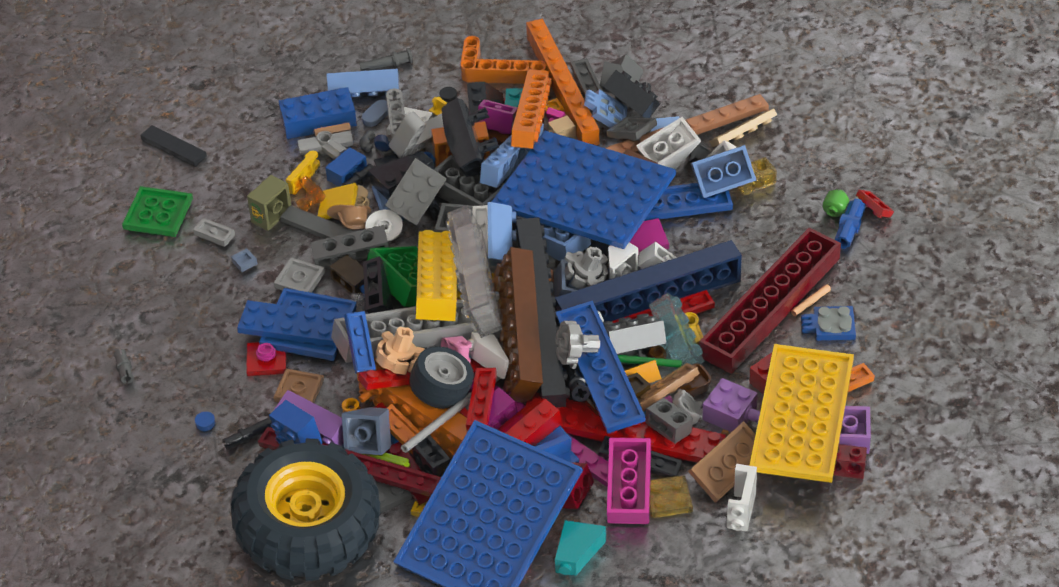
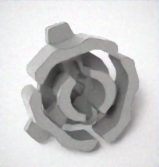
M589 247L585 254L581 251L574 254L567 252L564 259L568 264L564 272L567 280H571L574 274L571 282L572 286L583 289L604 282L608 274L605 264L609 259L601 253L602 251L599 248Z
M563 321L560 323L555 343L558 345L556 347L557 358L563 365H569L572 369H576L578 358L581 357L582 352H598L600 348L599 335H584L576 321Z

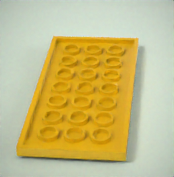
M774 344L749 466L757 467L758 473L832 483L854 354Z

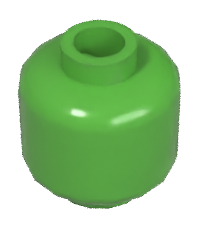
M840 189L831 190L823 201V210L831 217H840L846 212L849 198Z

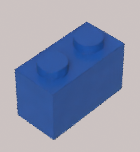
M349 147L325 167L327 181L338 187L342 186V183L350 179L354 172H358L367 166L366 156Z

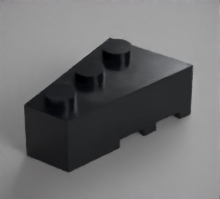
M615 70L603 87L644 118H650L661 104L656 100L658 96L650 90L648 92L644 91L643 88L645 86L637 80L635 83L630 80L632 76L624 70L622 73Z
M421 151L368 169L371 184L389 200L415 158L428 167L435 169L433 160Z

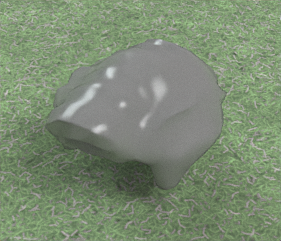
M678 389L674 395L673 404L693 418L692 426L697 425L702 417L703 401H696L685 390Z

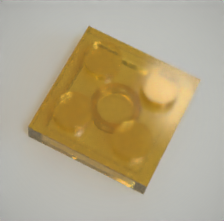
M685 475L650 480V511L652 518L693 512Z

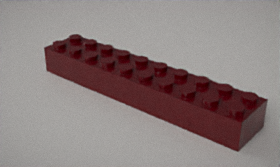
M808 228L699 341V357L732 374L840 259L841 243Z

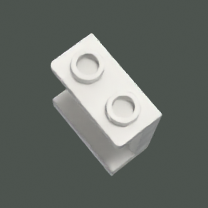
M736 464L734 496L742 498L740 501L728 500L727 528L748 531L756 495L757 467Z

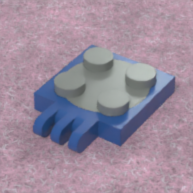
M853 306L814 307V314L801 315L802 332L805 334L816 333V341L856 340Z

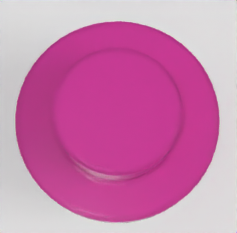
M263 343L258 346L256 355L259 360L269 361L275 357L276 350L270 343Z

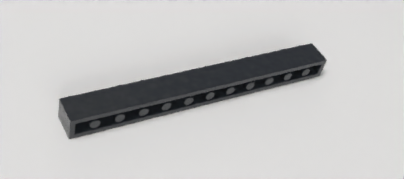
M539 218L516 219L519 248L533 250L543 384L539 388L541 399H547L555 407H566V399L570 398L569 386H565V383H567V371H563L565 365L558 360L556 355V347L558 345L555 343V339L560 326H556L558 320L555 312L557 311L553 310V308H556L555 296H551V293H553V282H549V279H551V268L547 267L549 256L548 253L544 252V250H547L546 239H542L545 236L544 225H540Z

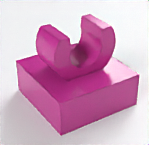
M550 107L546 111L548 122L566 116L565 112Z

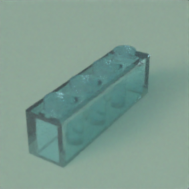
M666 293L651 303L649 307L653 316L664 321L666 347L671 359L682 360V366L686 363L691 365L703 363L704 359L701 355L703 351L695 341L696 335L688 325L689 319L682 311L680 299Z

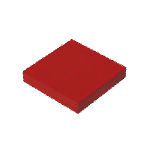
M259 342L247 343V376L285 373L286 352L276 350V355L272 360L262 361L256 355L260 345Z

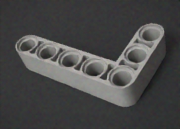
M414 111L410 112L402 120L389 143V147L399 158L412 155L432 144L431 129L443 127L442 113L424 122Z

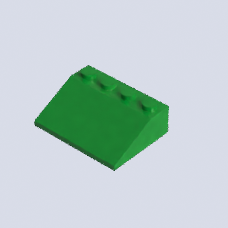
M416 246L370 248L367 260L379 256L382 258L391 295L404 307L416 306L418 248Z

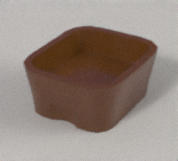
M697 363L692 365L698 368L700 374L694 377L691 382L685 383L678 388L685 390L692 397L707 392L712 379L706 369Z

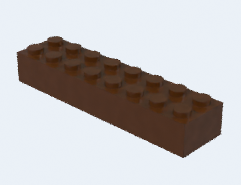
M510 247L507 254H504L500 265L496 267V276H498L497 292H499L498 308L500 309L499 325H501L502 330L500 341L503 344L502 349L509 359L503 390L515 402L527 403L528 400H532L543 384L533 250Z

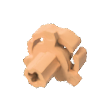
M397 328L395 336L389 331L383 332L381 335L383 340L380 341L375 352L377 356L376 362L381 367L389 369L396 374L405 375L407 370L411 372L416 359L425 348L416 347L412 343L414 335L410 328Z

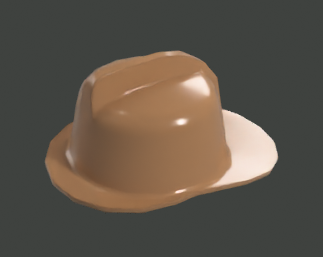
M335 205L327 210L329 217L340 220L342 225L350 230L366 229L367 216L371 213V208L368 206Z

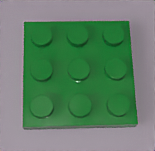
M140 186L122 223L123 230L176 237L192 203V193Z

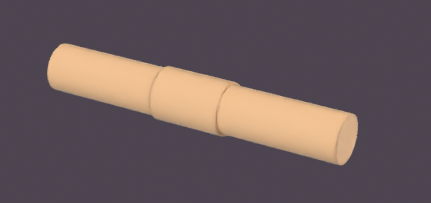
M826 284L791 310L792 315L797 316L831 291L830 286Z

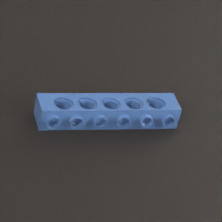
M542 123V126H541V129H540L539 137H540V136L542 135V133H543V129H544V124H543V123ZM511 135L482 162L480 183L497 188L518 167L531 148L511 147Z

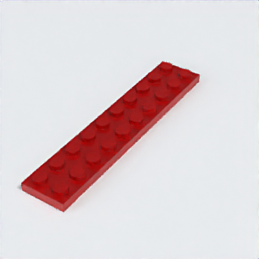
M536 392L532 400L534 398H541L540 393ZM566 399V407H556L560 411L562 420L560 426L568 434L603 441L605 436L611 438H651V451L696 463L726 437L725 434L692 427V433L674 444L645 422L607 434L601 418L584 403Z

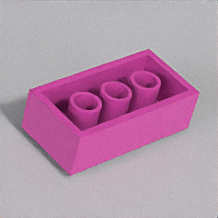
M609 438L607 523L649 524L651 438Z

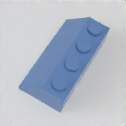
M398 69L327 73L328 91L348 87L351 97H361V93H367L368 96H378V92H385L386 95L390 89H399Z

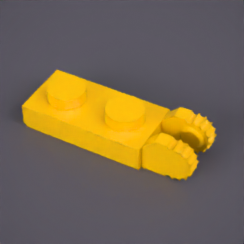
M309 151L305 155V159L285 179L286 183H288L290 194L295 195L315 174V171L320 166V161L316 159L318 157L317 151Z

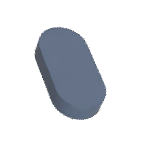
M378 100L374 102L362 114L363 124L369 127L378 125L388 115L387 101Z

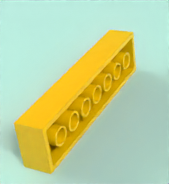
M419 231L416 319L455 321L457 302V233H452L451 231Z

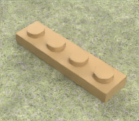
M775 109L767 110L709 141L711 146H718L724 140L727 142L731 139L737 140L744 136V132L748 131L750 133L758 129L757 125L770 123L772 121L771 118L777 115Z

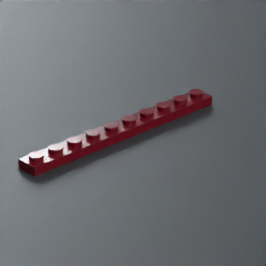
M267 427L258 440L259 446L266 449L275 450L280 445L275 438V431L271 427ZM346 450L348 455L353 453L367 467L368 475L371 474L375 481L431 497L441 477Z

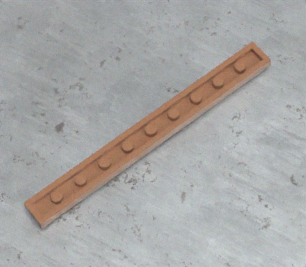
M761 94L686 119L685 121L698 135L769 110V104ZM663 128L646 133L639 140L631 141L629 139L606 147V149L619 153H624L629 149L639 154L636 145Z

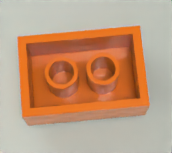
M485 121L475 123L474 128L479 142L489 140ZM444 127L431 129L436 167L452 155L447 143ZM490 151L484 153L485 160L490 156Z

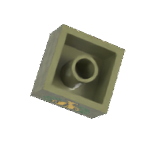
M270 175L247 195L251 223L269 231L281 220V215L291 205L288 183Z

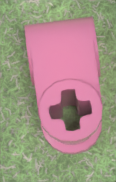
M463 336L447 337L441 340V347L455 350L464 356L469 363L471 362L469 348L472 346V343L466 340Z

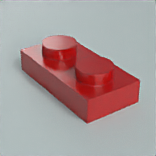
M859 189L855 195L865 204V207L871 208L873 210L872 213L879 218H891L894 213L890 207L871 191Z

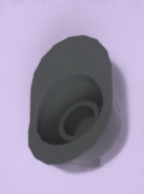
M701 141L689 154V160L704 159L712 152V149Z

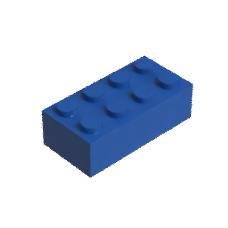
M348 87L278 101L287 139L313 135L314 129L343 123H350V127L357 126L355 108Z

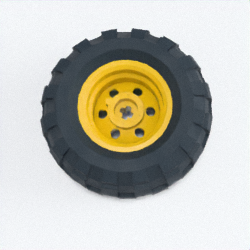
M306 438L305 443L294 444L292 439L281 442L279 447L273 451L267 448L258 454L254 463H249L237 480V487L232 492L230 504L232 528L236 533V540L242 550L249 554L252 560L267 572L274 570L278 576L293 580L294 576L305 577L306 581L319 580L320 575L329 573L331 576L342 572L346 569L349 562L354 564L366 552L369 542L373 541L379 527L380 501L375 479L371 474L368 475L367 467L353 453L348 455L342 446L332 442L327 446L320 444L319 439Z

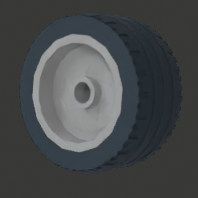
M440 346L430 347L422 351L416 359L411 370L409 383L412 392L425 404L435 408L450 409L467 396L473 382L474 372L469 361L455 350Z

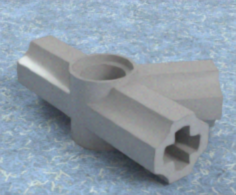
M321 131L317 134V137L297 140L300 155L314 150L322 155H328L335 160L341 153L347 150L345 147L353 146L351 131L334 134L329 131Z

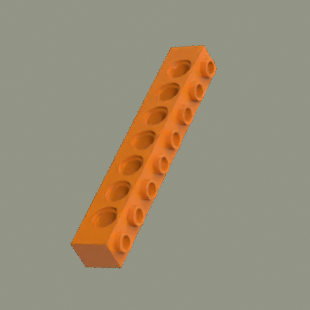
M528 69L512 128L511 147L533 149L534 143L538 142L542 120L544 119V111H546V103L548 102L552 85L549 71Z

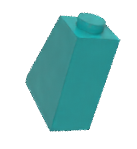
M565 520L555 557V573L576 576L605 544L606 526Z

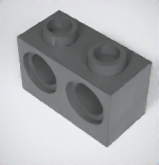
M662 398L647 408L645 423L675 444L692 433L693 418L667 399Z

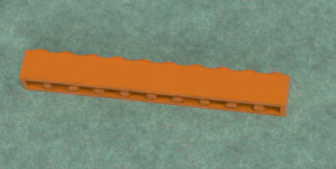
M543 18L526 22L527 39L538 61L546 63L549 78H552L551 87L563 106L566 116L576 126L577 139L596 146L600 145L599 128L589 108L584 105L585 100Z

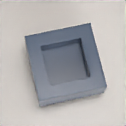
M247 248L231 256L233 264L241 272L258 264L257 258Z

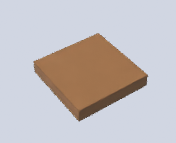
M286 369L273 397L274 402L279 403L286 391L289 390L314 403L324 381V376Z

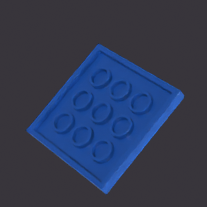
M288 288L283 289L277 302L279 305L339 313H354L357 308V301ZM262 336L259 341L260 345L270 343L278 351L331 361L335 360L339 351L336 346Z

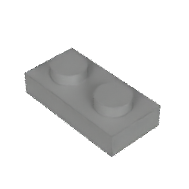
M205 218L193 229L194 235L224 247L235 236L234 229Z

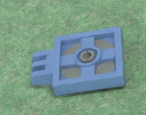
M600 89L596 93L592 90L586 91L584 105L593 111L592 117L611 128L627 117V106Z

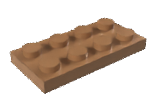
M744 421L688 471L714 502L722 498L735 485L736 464L750 465L755 433Z

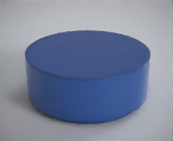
M205 411L196 415L195 424L197 429L208 431L215 426V417L211 412Z

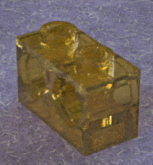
M766 157L751 162L756 181L737 187L744 196L776 184L777 170Z

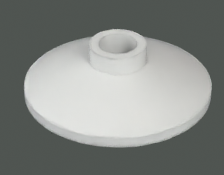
M385 209L372 213L365 224L366 229L384 225V228H387L385 232L388 242L398 237L403 227L401 217L395 212Z

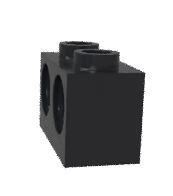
M428 435L412 448L414 460L425 473L438 477L443 476L451 460L431 435Z

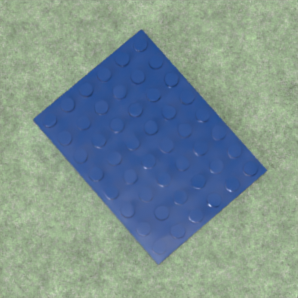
M545 130L539 137L538 142L534 144L533 149H530L491 202L512 206L516 216L526 219L539 218L542 224L625 249L676 176V169Z
M474 420L393 562L395 565L441 587H519L583 469L578 465Z

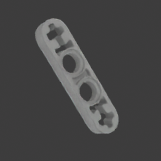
M395 88L388 90L386 93L391 138H393L401 122L393 121L397 119L403 120L405 117L402 92Z

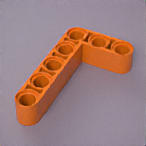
M468 36L464 40L461 76L465 82L524 84L528 69L547 71L546 63L543 61L480 59L479 38Z

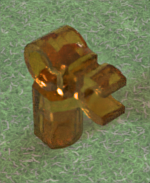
M305 176L300 180V186L307 194H305L304 198L297 200L296 204L301 210L307 212L312 204L315 205L322 202L326 195L321 187L316 185L309 176Z

